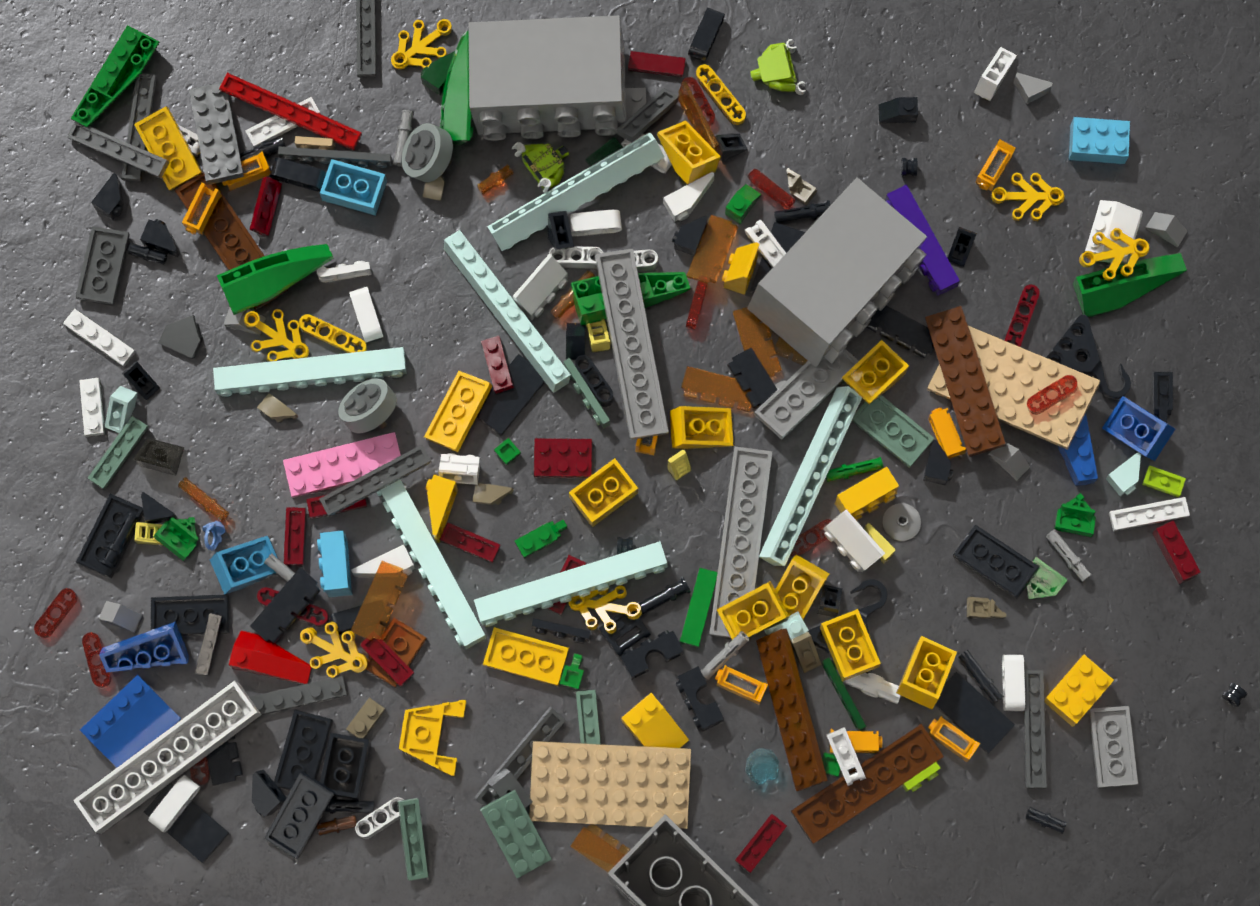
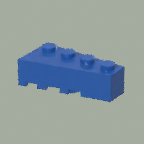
M1085 413L1068 450L1058 446L1075 486L1094 484L1098 479Z
M176 622L102 648L99 654L106 672L132 670V668L142 667L151 668V666L160 665L170 666L171 664L178 663L187 664L190 658Z

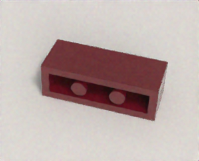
M1174 520L1154 530L1152 534L1178 584L1180 585L1196 577L1201 571Z

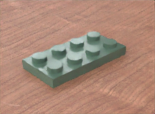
M882 395L871 404L865 401L852 419L854 424L909 468L934 439L933 436Z
M515 790L480 808L516 878L552 860Z

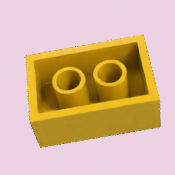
M614 458L571 490L569 498L589 524L594 527L637 495L638 487Z
M885 467L838 494L835 505L840 513L847 510L858 521L862 518L863 513L867 511L871 513L879 508L878 505L880 503H889L895 499L899 485L888 467Z
M858 609L821 623L820 629L842 682L880 666V660Z
M921 636L913 650L896 693L933 709L940 697L957 652Z
M1083 655L1044 699V703L1074 727L1111 685L1114 679L1086 655Z

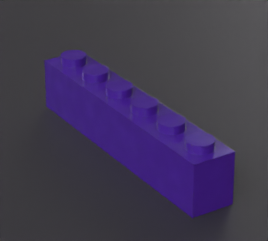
M907 184L888 193L885 201L927 236L920 248L927 255L919 267L922 274L928 277V284L932 292H936L937 296L958 287L960 280Z

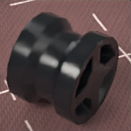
M902 158L901 176H906L907 174L917 176V158Z
M617 537V555L633 550V537H628L627 539Z
M1231 683L1229 690L1224 692L1222 697L1232 706L1239 707L1241 699L1247 696V692L1239 685Z

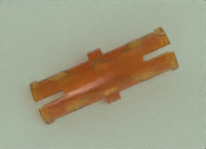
M506 164L497 172H492L487 179L477 184V187L484 195L496 185H501V182L513 175L514 172Z

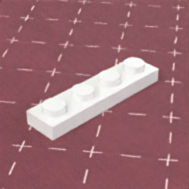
M312 97L298 103L320 114ZM273 116L247 129L246 134L255 148L262 145L265 141L267 143L298 127V125L278 116Z
M75 308L63 323L64 326L123 367L126 366L136 353L131 347Z
M1185 497L1109 512L1113 531L1190 516Z

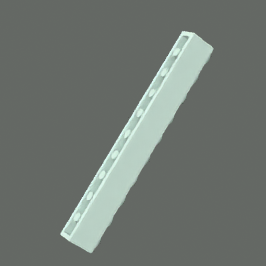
M649 132L487 227L501 251L510 249L515 243L529 238L534 232L543 230L548 225V213L576 211L579 206L593 201L598 195L610 191L612 187L619 183H624L629 177L641 173L648 166L657 164L665 156L656 139Z
M459 230L444 239L443 249L552 392L554 393L567 385L571 374L462 232Z
M403 347L213 368L215 391L222 397L231 396L232 393L245 395L250 394L251 391L269 392L270 389L276 388L278 390H287L289 387L294 386L306 388L312 384L316 386H325L331 382L343 384L349 380L362 382L367 378L383 379L385 376L399 378L403 374H407Z
M849 386L836 388L759 555V558L773 566L786 565L862 399Z
M401 479L377 491L378 496L382 495L385 499L383 505L387 513L392 512L394 516L391 520L395 528L401 529L403 535L400 537L405 546L409 545L412 551L409 553L414 563L419 562L421 568L418 570L422 578L428 579L430 585L427 587L432 596L437 595L439 601L436 603L441 613L446 612L448 618L445 620L450 629L454 628L457 632L455 638L459 646L464 645L465 649H468L486 639L480 624Z
M656 542L475 599L474 602L481 624L492 626L501 619H505V621L516 618L517 614L523 613L527 615L533 613L536 608L542 607V609H546L559 601L561 603L571 601V597L578 595L579 597H585L590 595L591 591L597 589L598 591H604L613 584L617 586L623 585L632 578L638 580L646 577V574L654 572V574L665 571L668 565L661 542Z

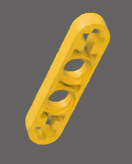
M700 65L696 70L698 82L732 124H743L746 119L744 108L709 65ZM701 71H703L704 73H705V72H708V73H707V77H708L709 80H710L708 83H707V80H708V79H707L704 75L701 76ZM718 84L721 88L719 91L713 92L710 86ZM729 98L732 103L729 106H724L721 100ZM733 107L734 111L737 114L741 113V119H739L738 117L734 118V112L732 111Z
M306 314L299 320V325L303 332L344 352H356L355 348L350 345L351 339L353 345L358 346L361 344L362 350L357 352L367 351L364 340L317 317ZM311 320V324L316 326V331L314 332V327L309 325L306 328L304 321L308 322ZM321 328H329L330 333L327 336H321L319 334ZM338 336H346V342L338 344L336 342Z

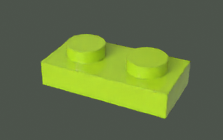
M1149 465L1142 485L1179 498L1186 478Z
M935 762L904 783L902 787L906 792L910 789L912 792L922 787V781L925 779L931 781L939 775L937 771L941 769L940 766Z

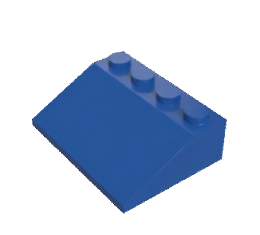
M137 675L87 722L80 731L118 768L177 724L181 718Z

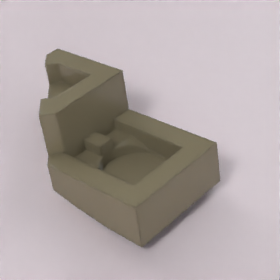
M787 168L791 196L807 205L817 193V188L802 180L801 175Z
M442 175L434 181L425 182L423 197L442 201L445 179Z
M270 393L257 406L259 411L272 420L275 419L278 423L283 422V419H296L298 417L294 411Z
M478 483V485H475L472 502L475 504L493 505L496 503L499 505L505 496L513 493L514 489Z
M967 598V617L1006 618V613L996 606V602L993 599Z

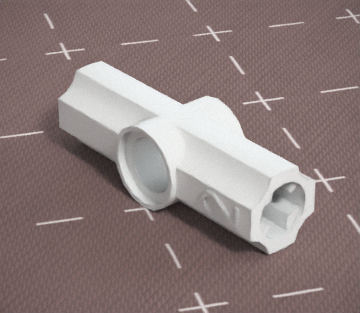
M863 673L843 681V683L851 687L860 689L866 695L875 698L880 697L895 704H898L901 695L896 693L898 685L887 682L883 677L873 673Z

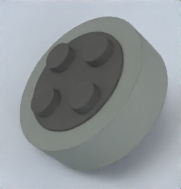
M430 123L422 124L414 129L406 140L402 152V166L405 173L423 182H431L440 177L447 166L451 164L453 143L450 134L446 130Z
M366 380L347 393L340 403L338 414L346 426L354 433L368 432L378 426L383 429L387 426L385 420L392 414L397 398L384 380Z

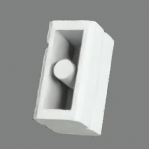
M454 453L441 454L440 477L456 481V483L478 485L480 457H475L474 455L460 456Z

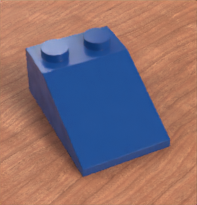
M1122 396L1102 427L1153 461L1157 459L1176 430L1124 396Z

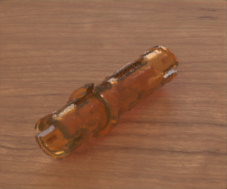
M586 270L578 281L596 276L591 271ZM572 289L565 295H562L560 297L561 300L550 311L554 317L560 319L569 308L574 306Z
M187 477L183 478L184 482L180 481L178 487L200 503L206 512H211L221 522L225 520L223 517H228L229 512L221 507L215 498H210L188 480Z

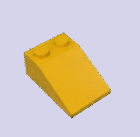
M686 120L657 133L675 172L687 184L711 172H716L721 156Z
M755 242L738 247L735 254L731 253L728 264H731L728 271H724L722 277L724 288L746 294L758 260L760 243Z
M881 340L842 379L868 404H871L906 374L909 365Z
M679 406L670 410L672 448L696 449L734 446L731 408Z
M433 475L432 480L429 479L427 482L426 490H428L427 495L433 537L436 543H440L439 539L449 518L458 488L456 481Z
M797 554L791 560L775 590L788 615L790 616L798 611L802 619H804L826 582L829 573Z
M771 581L717 609L732 640L740 631L750 637L789 616Z
M652 693L621 718L622 723L642 746L681 748L689 741L684 732Z

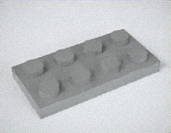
M1129 706L1089 709L1097 788L1138 785Z

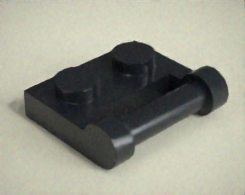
M618 614L611 619L617 626L614 633H607L604 625L599 627V630L618 657L623 655L625 650L642 638H647L651 635L640 618L632 620L625 614ZM609 625L607 628L611 629L614 625ZM638 626L640 629L638 633L622 644H617L616 640Z

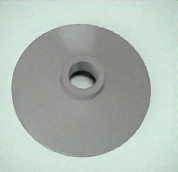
M898 503L886 510L882 524L884 531L890 538L897 541H908L919 532L921 518L918 511L911 505ZM904 518L906 523L901 524L899 519Z

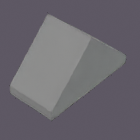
M1016 73L1013 82L1026 104L1048 94L1053 84L1052 82L1021 73Z
M1157 212L1154 213L1145 229L1176 247L1179 246L1187 233V230L1175 215Z
M229 307L224 326L259 336L261 334V331L256 327H248L244 323V316L252 310L247 309L233 315ZM259 314L260 321L265 323L266 317ZM253 317L248 318L250 323L255 322Z
M1006 443V446L994 449L989 453L1016 481L1030 468L1020 450Z
M106 601L99 620L135 633L142 614L121 604Z

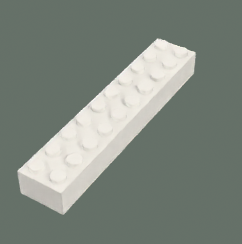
M233 681L73 801L94 831L102 834L262 714L238 682Z

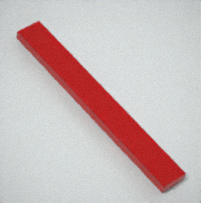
M228 72L219 88L220 91L324 138L333 139L334 142L353 151L362 136V132Z

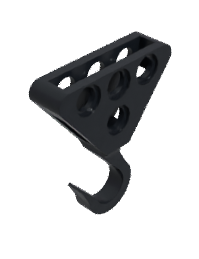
M1086 315L1078 316L1046 357L1047 359L1055 358L1059 364L1100 380V391L1109 399H1120L1130 389V377L1125 372L1121 363L1118 367L1124 385L1123 389L1115 392L1107 387L1102 362L1100 361L1089 319ZM1072 330H1079L1081 336H1075ZM1061 344H1067L1070 350L1062 349ZM1082 355L1085 358V362L1078 361L1076 356Z
M875 579L863 581L850 592V594H853L867 587H875L881 594L879 602L858 609L868 634L867 616L881 609L887 600L886 587ZM820 626L810 629L808 632L812 637L814 645L831 654L827 644H823L819 640V637L823 635Z

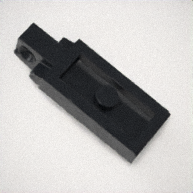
M1152 372L1153 415H1157L1158 418L1166 423L1167 415H1171L1173 410V372Z

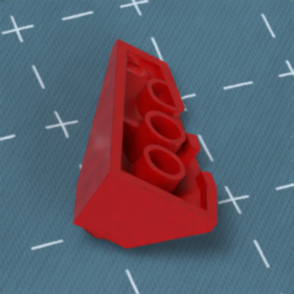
M240 631L233 645L229 666L232 669L300 684H308L312 669L310 664L270 640L266 641L259 634Z

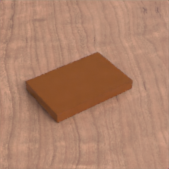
M393 618L381 639L409 667L427 640V637ZM369 656L367 658L368 665L366 670L396 688L398 684Z

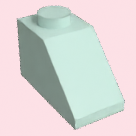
M120 386L110 396L105 428L118 433L121 432L133 413L137 392Z
M1139 452L1106 477V480L1120 497L1124 493L1129 495L1136 489L1135 485L1139 480L1141 459Z
M798 611L764 630L769 635L780 629L787 628L790 641L809 631Z

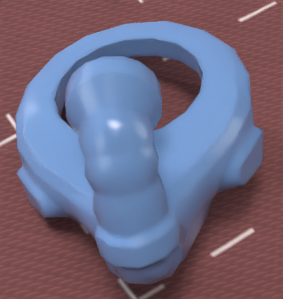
M220 521L208 523L202 527V530L205 532L204 543L208 550H215L218 544L222 542L221 535L225 533V526ZM210 531L213 534V542L211 545H209L208 543V535Z

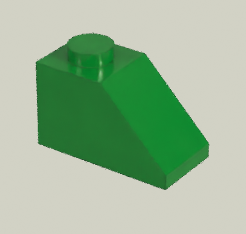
M745 184L727 204L725 215L741 224L760 198L761 193Z

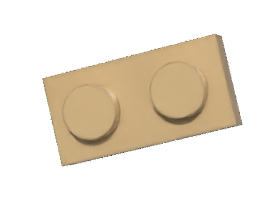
M295 136L296 148L334 150L335 147L333 139Z

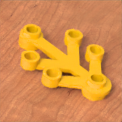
M447 19L440 20L437 23V29L420 41L421 33L425 28L424 22L422 20L414 21L412 47L407 51L406 43L410 40V35L406 30L400 31L398 34V51L391 57L393 67L404 69L408 65L421 66L424 69L426 67L423 65L424 62L432 63L430 58L417 59L411 57L415 54L433 55L438 59L446 56L447 52L444 47L432 48L426 46L441 35H449L452 31L451 22ZM421 24L422 27L416 28V25ZM443 27L448 28L446 31L441 30ZM407 35V38L402 39L401 36ZM443 51L444 54L438 55V52ZM398 59L404 60L402 63L397 62Z
M1014 173L1011 177V183L1019 185L1025 192H1006L1004 188L996 187L992 191L991 199L997 204L1003 203L1005 200H1026L1019 208L1013 210L1012 218L1015 221H1020L1024 213L1037 200H1045L1039 208L1033 209L1030 215L1032 220L1039 221L1043 213L1051 205L1057 206L1063 202L1064 192L1058 187L1051 188L1039 173H1033L1029 179L1030 183L1034 186L1038 185L1044 191L1037 192L1023 179L1020 173ZM1014 177H1019L1020 181H1015ZM1037 177L1039 181L1035 182L1032 178ZM999 194L1002 198L997 199L995 195ZM1052 195H1057L1058 199H1053ZM1019 212L1021 216L1016 217L1014 213ZM1037 212L1040 214V216L1035 217L1033 213Z
M1115 228L1110 232V238L1114 241L1121 240L1128 245V247H1121L1105 237L1102 232H1097L1092 237L1093 243L1096 245L1102 244L1111 250L1096 254L1092 251H1085L1080 255L1079 262L1083 267H1091L1097 261L1114 258L1109 268L1103 272V278L1110 281L1116 276V270L1124 256L1132 254L1128 263L1120 269L1121 274L1128 277L1133 273V267L1138 258L1148 254V242L1141 238L1134 240L1124 234L1121 229ZM1114 232H1117L1119 237H1115ZM1096 236H1100L1101 241H1098ZM1137 246H1140L1142 248V251H1139L1137 249ZM1084 258H1088L1089 263H1086ZM1125 267L1129 269V273L1125 272ZM1107 271L1111 272L1112 277L1107 276Z
M276 309L271 315L276 323L277 332L261 322L259 314L255 311H250L244 316L246 326L256 327L272 338L264 341H253L251 344L252 351L260 352L264 348L281 345L289 349L281 352L270 351L267 354L269 362L289 357L293 359L308 357L309 349L306 344L301 342L298 321L291 320L288 323L287 328L292 332L293 342L287 339L282 310ZM274 313H280L281 318H276ZM253 317L255 322L250 323L248 318ZM295 323L297 328L292 329L290 324ZM254 343H258L260 349H255ZM296 349H301L302 355H297ZM270 354H275V355H276V359H275V360L270 359V356H269V355H270Z
M622 585L617 586L610 593H608L609 589L604 591H598L597 589L591 591V594L585 597H579V595L571 597L572 600L569 601L570 608L574 611H580L586 620L587 628L590 630H595L598 627V622L595 617L591 616L587 608L595 609L603 621L607 633H614L617 626L609 618L606 611L625 614L629 619L635 620L642 614L641 607L636 602H631L627 606L609 603L616 598L623 599L626 597L627 591ZM618 591H624L622 594H618ZM598 594L605 595L597 601L590 600ZM591 621L595 622L594 625H589ZM609 625H614L611 629L607 628Z
M335 622L325 625V631L327 634H330L333 644L319 638L314 628L309 627L301 631L300 639L303 643H313L330 652V654L321 657L315 656L311 658L310 666L317 669L325 663L340 658L347 661V663L339 666H329L326 670L329 677H336L339 673L350 669L360 673L367 668V658L359 653L354 640L355 635L352 631H346L341 636L342 641L348 644L350 653L346 652L343 648L337 631L338 625ZM329 625L334 627L333 631L329 629ZM305 633L309 634V640L305 638ZM346 634L350 635V640L346 639ZM315 659L319 662L318 666L314 663ZM355 660L360 662L359 666H356ZM331 668L335 669V675L331 673Z

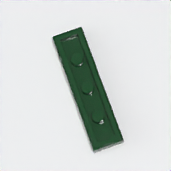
M829 657L823 660L822 666L857 731L865 730L866 725Z

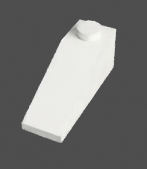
M1000 47L982 74L974 93L991 101L1017 55Z
M713 172L663 197V204L674 222L677 220L683 221L689 217V214H691L714 182Z
M401 545L351 569L354 577H406L412 573L415 567L405 546Z

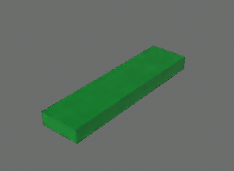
M699 568L680 643L699 647L718 572Z

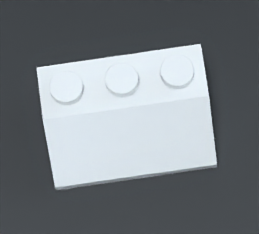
M1100 200L1085 251H1092L1096 254L1111 250L1102 244L1096 245L1093 243L1092 237L1097 232H1102L1105 237L1121 247H1128L1121 240H1112L1110 232L1115 228H1119L1124 234L1135 240L1143 212L1120 202ZM1114 232V236L1119 237V234ZM1096 236V239L1101 241V237ZM1131 254L1125 255L1121 264L1128 263ZM1114 258L1102 260V261H1099V262H1110V263H1112V261H1113Z
M549 254L513 295V300L530 320H533L535 317L538 318L544 311L543 307L555 299V293L567 285L568 273Z
M847 510L840 513L823 528L826 538L831 542L834 541L839 546L837 550L844 557L847 555L851 560V566L856 571H865L885 554Z

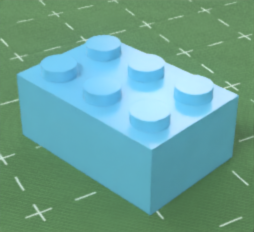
M1074 117L1070 125L1069 160L1125 164L1129 157L1130 121Z
M331 159L320 196L322 201L376 216L387 183L386 176L383 173Z
M344 531L320 533V539H317L318 551L322 555V558H319V568L324 576L320 577L321 589L327 593L328 597L352 595L348 539Z

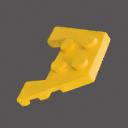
M459 700L405 710L399 750L455 777L457 758L439 756L437 753L443 716L464 718L467 701Z

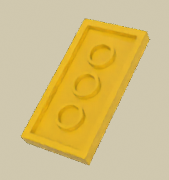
M167 106L134 124L148 152L170 162L162 176L169 190H173L203 173Z
M458 371L424 438L458 452L493 385L490 382Z
M494 627L483 666L558 686L569 648Z

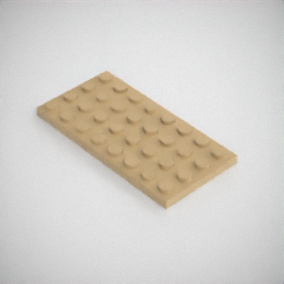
M968 326L998 420L1068 450L1100 385V380ZM939 364L927 389L951 400Z
M533 741L530 799L533 802L530 804L529 817L531 821L653 827L666 814L679 828L687 829L691 749Z

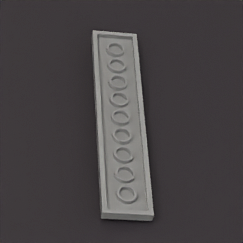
M633 249L595 254L630 440L668 434Z
M734 446L710 636L731 638L717 609L755 589L772 451Z

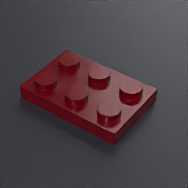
M534 438V477L589 478L592 475V439Z

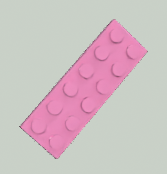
M393 432L285 459L283 463L291 496L294 498L346 485L401 456L396 434Z

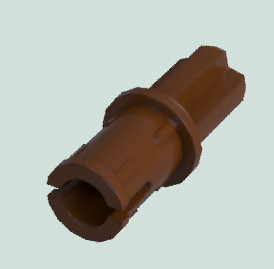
M352 815L318 823L317 829L326 828L319 830L318 834L322 836L354 828L357 824V819Z

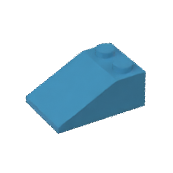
M268 535L216 552L210 559L224 595L277 574L268 565L264 564V561L271 553L277 558Z

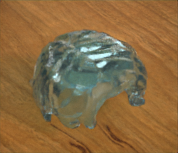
M766 748L757 749L746 759L745 773L750 777V780L758 785H762L768 779L774 780L778 777L779 760L773 751Z

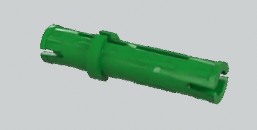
M878 457L850 465L842 464L841 467L828 471L826 481L829 482L841 478L845 480L849 476L883 469L882 459Z

